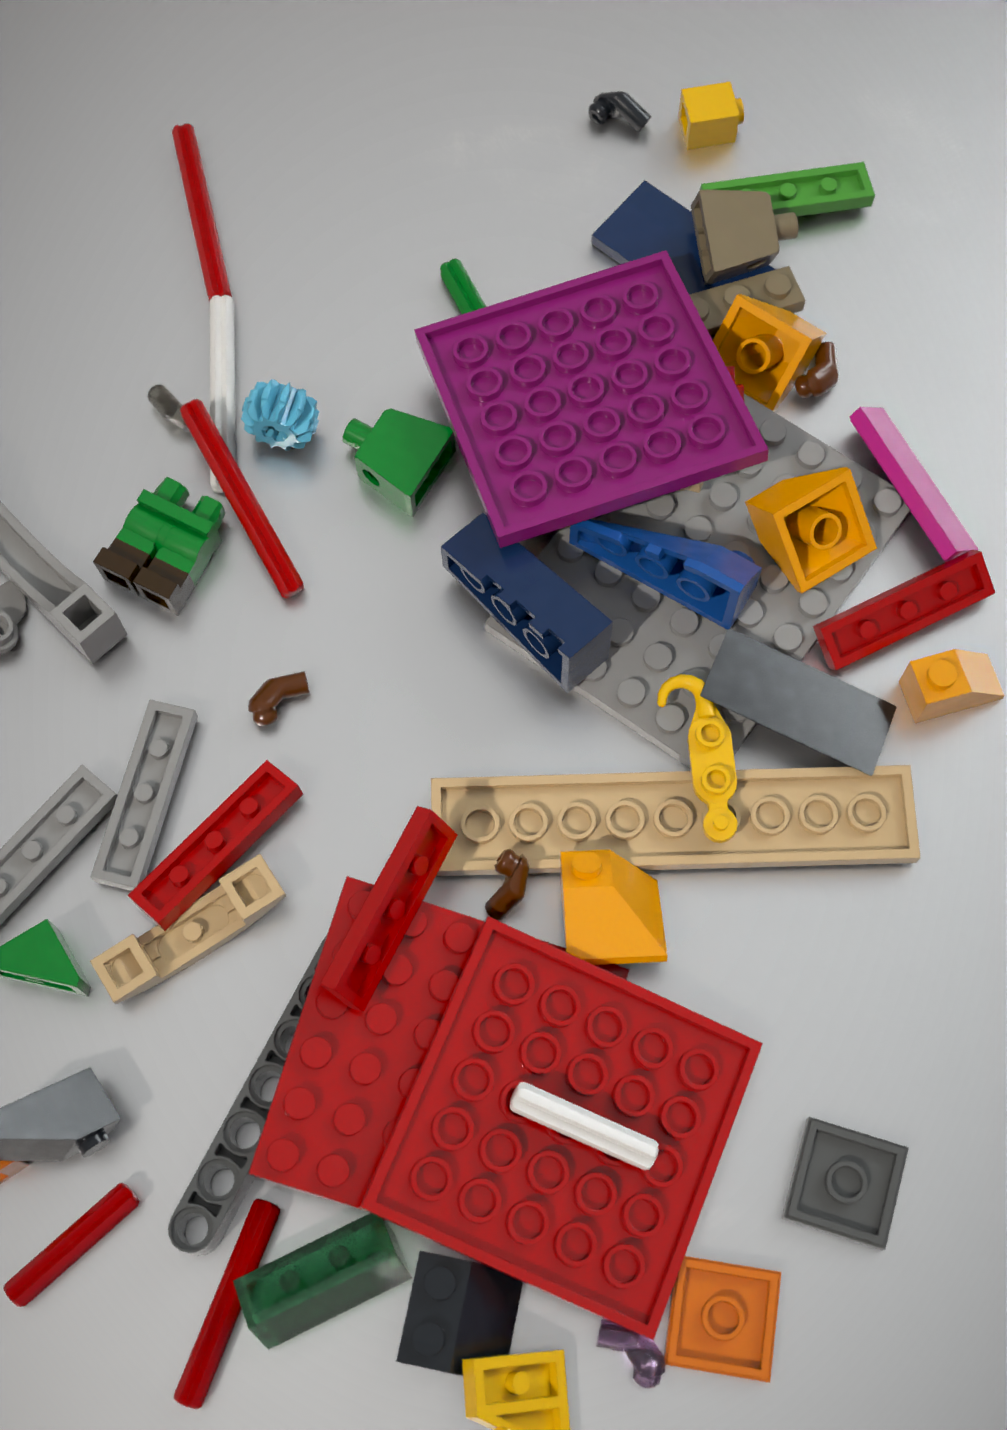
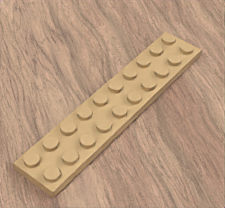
M876 766L872 776L853 767L736 770L737 787L733 797L727 802V806L736 817L737 830L733 838L724 843L713 842L704 834L702 828L703 820L708 813V807L695 795L691 771L431 778V810L458 834L436 876L499 875L494 865L497 863L496 860L499 855L507 849L513 850L518 856L523 854L527 858L530 865L528 874L561 873L560 852L610 849L642 871L917 863L921 857L911 766Z

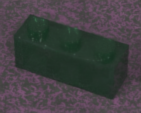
M369 1213L233 1280L248 1329L269 1350L411 1279L412 1276L395 1233L388 1222Z

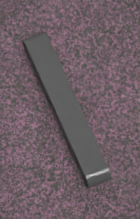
M326 937L321 942L171 1216L168 1225V1236L172 1244L179 1251L196 1256L207 1255L214 1251L221 1243L255 1179V1176L248 1175L258 1141L253 1146L242 1149L237 1146L235 1136L237 1130L243 1124L249 1122L258 1124L261 1135L272 1101L262 1100L260 1090L262 1084L267 1079L280 1077L287 1057L285 1043L289 1036L295 1033ZM221 1169H231L234 1175L232 1189L223 1196H214L210 1189L212 1176ZM195 1216H203L208 1223L207 1235L202 1242L190 1245L184 1233L186 1224Z

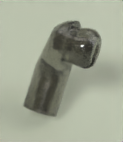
M164 385L153 386L148 392L149 402L164 418L187 433H191L181 416L180 408L183 405Z

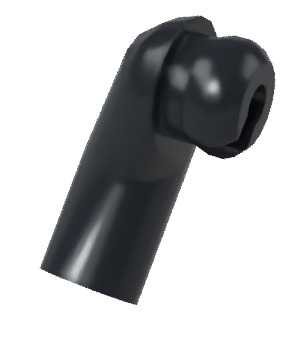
M624 91L601 93L594 98L593 103L588 109L589 117L597 124H604L607 119L622 117L637 132L652 117Z

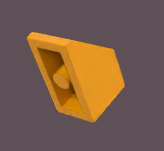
M952 649L910 661L899 680V685L915 724L997 701L1005 696L988 654Z

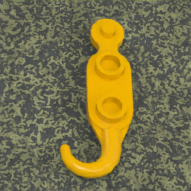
M679 674L670 677L661 685L657 693V704L659 707H665L669 694L675 689L680 688L689 690L695 697L696 709L687 739L692 785L695 795L708 807V813L703 820L702 828L704 834L713 842L724 843L733 838L737 830L736 817L727 806V802L733 797L737 787L731 732L716 708L715 703L700 696L705 682L693 675Z

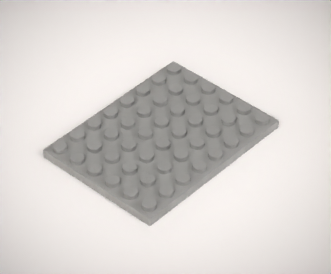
M744 394V403L769 449L768 461L704 481L700 493L689 490L674 491L591 519L721 545L730 551L737 550L750 556L756 565L762 567L755 590L731 629L802 662L818 641L813 626L837 615L911 511L892 484ZM842 467L850 468L877 549L801 594L796 591L759 541L745 502L784 479ZM570 528L559 529L537 558L613 621L609 658L575 686L573 690L690 768L687 739L696 709L695 697L687 689H675L669 694L666 706L659 707L657 704V693L665 681L679 674L693 675L706 682L727 629L570 544ZM492 616L488 618L485 622V631L542 668ZM715 703L716 708L730 729L735 755L757 723Z

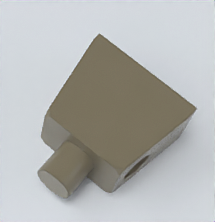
M699 190L691 204L705 285L729 279L771 264L779 254L778 241L796 239L798 236L796 214L790 212L774 215L770 195L765 191Z

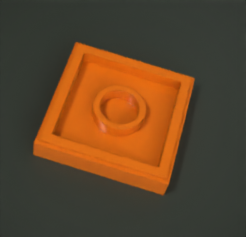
M684 1256L671 1292L663 1365L770 1383L781 1272Z

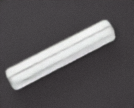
M520 1082L512 1094L510 1100L512 1112L635 1167L649 1170L657 1158L658 1143L655 1140L526 1082Z

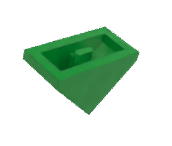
M48 919L0 946V977L89 996L91 989L89 982L60 930Z

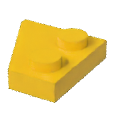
M545 1350L462 1359L466 1418L491 1430H570L564 1350Z

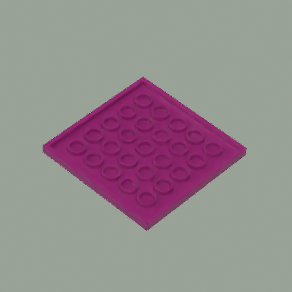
M666 250L414 329L417 344L500 548L768 461L769 449Z

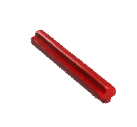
M256 1198L251 1205L174 1393V1400L185 1407L199 1409L203 1405L280 1215V1207L274 1203Z

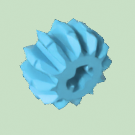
M271 379L269 383L257 382L254 389L250 391L242 407L243 414L241 420L245 423L244 430L249 434L255 435L257 442H266L270 444L271 448L278 446L285 451H290L292 447L304 449L306 443L311 441L312 434H315L319 423L317 419L319 411L316 408L317 401L312 397L306 396L305 389H296L291 386L290 382L284 385Z

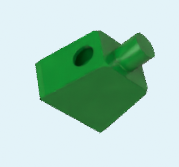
M391 408L384 410L374 427L355 418L348 423L342 437L343 443L357 449L354 459L357 475L361 480L412 517L456 452L455 436L452 428Z

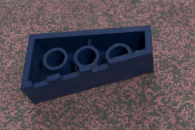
M482 512L441 546L443 567L566 693L570 692L609 658L613 621L519 542L500 548L486 514Z

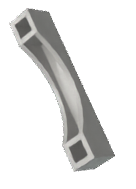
M0 501V570L93 665L128 635L116 612L85 581L77 577L54 557Z

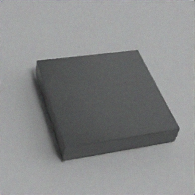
M808 1117L805 1122L781 1219L878 1250H885L909 1147Z

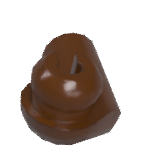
M305 671L271 678L262 684L251 697L248 704V711L253 713L255 724L265 726L276 722L278 714L275 707L281 700L310 694Z

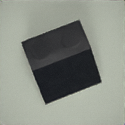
M420 1251L396 1362L463 1376L462 1359L509 1354L523 1282L483 1264Z

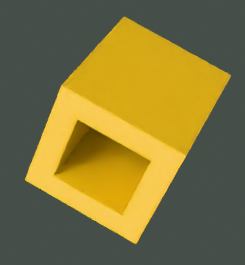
M731 81L681 89L678 119L686 149L691 150L734 143L736 141L738 124H743L744 107L741 98H735Z

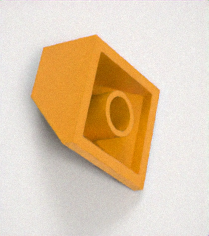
M737 294L713 342L725 366H734L735 384H743L744 394L775 412L795 386L796 378L805 373L827 333L788 310Z
M842 467L784 479L745 502L759 541L796 591L801 594L877 549L850 468Z
M610 849L560 852L561 900L566 952L593 965L667 962V948L658 881Z

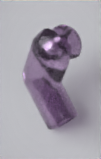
M601 1319L596 1346L626 1353L634 1367L633 1380L636 1384L648 1389L656 1387L661 1381V1375L665 1373L666 1363L665 1357L654 1340L647 1339L610 1321Z

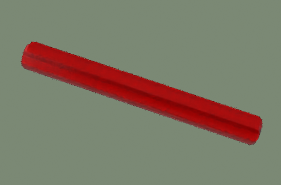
M185 123L182 126L176 125L172 129V135L209 302L215 295H229L232 297L194 127L189 123Z
M194 399L184 404L180 408V412L185 424L283 598H290L304 589L303 581L203 402L199 399Z

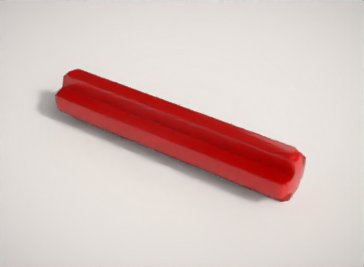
M124 1183L117 1184L7 1281L3 1289L10 1301L17 1307L26 1306L139 1205V1199L133 1190Z

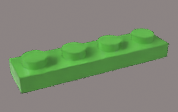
M864 162L704 183L700 187V190L765 191L770 195L774 215L794 212L797 217L870 207L875 198V192Z

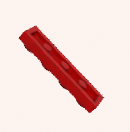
M970 550L818 623L813 628L828 668L837 671L995 594V590L982 552Z
M266 760L128 894V897L161 929L166 931L304 795L299 785Z
M416 807L320 983L322 987L350 1008L364 1012L458 836L431 809Z

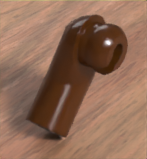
M822 342L815 353V366L808 370L806 375H800L796 378L795 388L798 395L803 399H807L812 395L816 398L822 396L837 384L839 372L836 345L833 342Z
M511 849L504 850L496 860L497 863L494 865L496 872L506 877L503 885L485 903L487 914L496 920L504 919L523 900L530 865L523 854L518 856Z

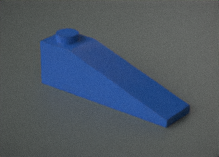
M594 519L570 525V544L727 630L731 629L755 590L762 567L756 565L754 560L747 554L737 550L730 551L721 545Z

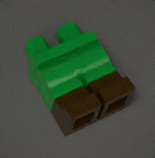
M166 477L154 493L143 489L137 498L138 504L129 512L122 529L108 549L102 547L93 563L104 580L137 596L141 594L143 599L179 616L207 567L213 551L216 552L222 543L218 529L226 512L219 501L208 496H202L192 512L182 508L190 495L187 488L181 483Z

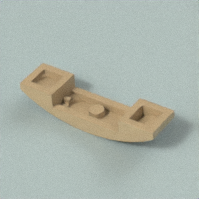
M258 854L218 880L221 884L219 887L196 900L166 931L157 925L138 938L132 934L90 960L115 1004L154 987L203 959L239 935L286 897L285 892L261 854Z

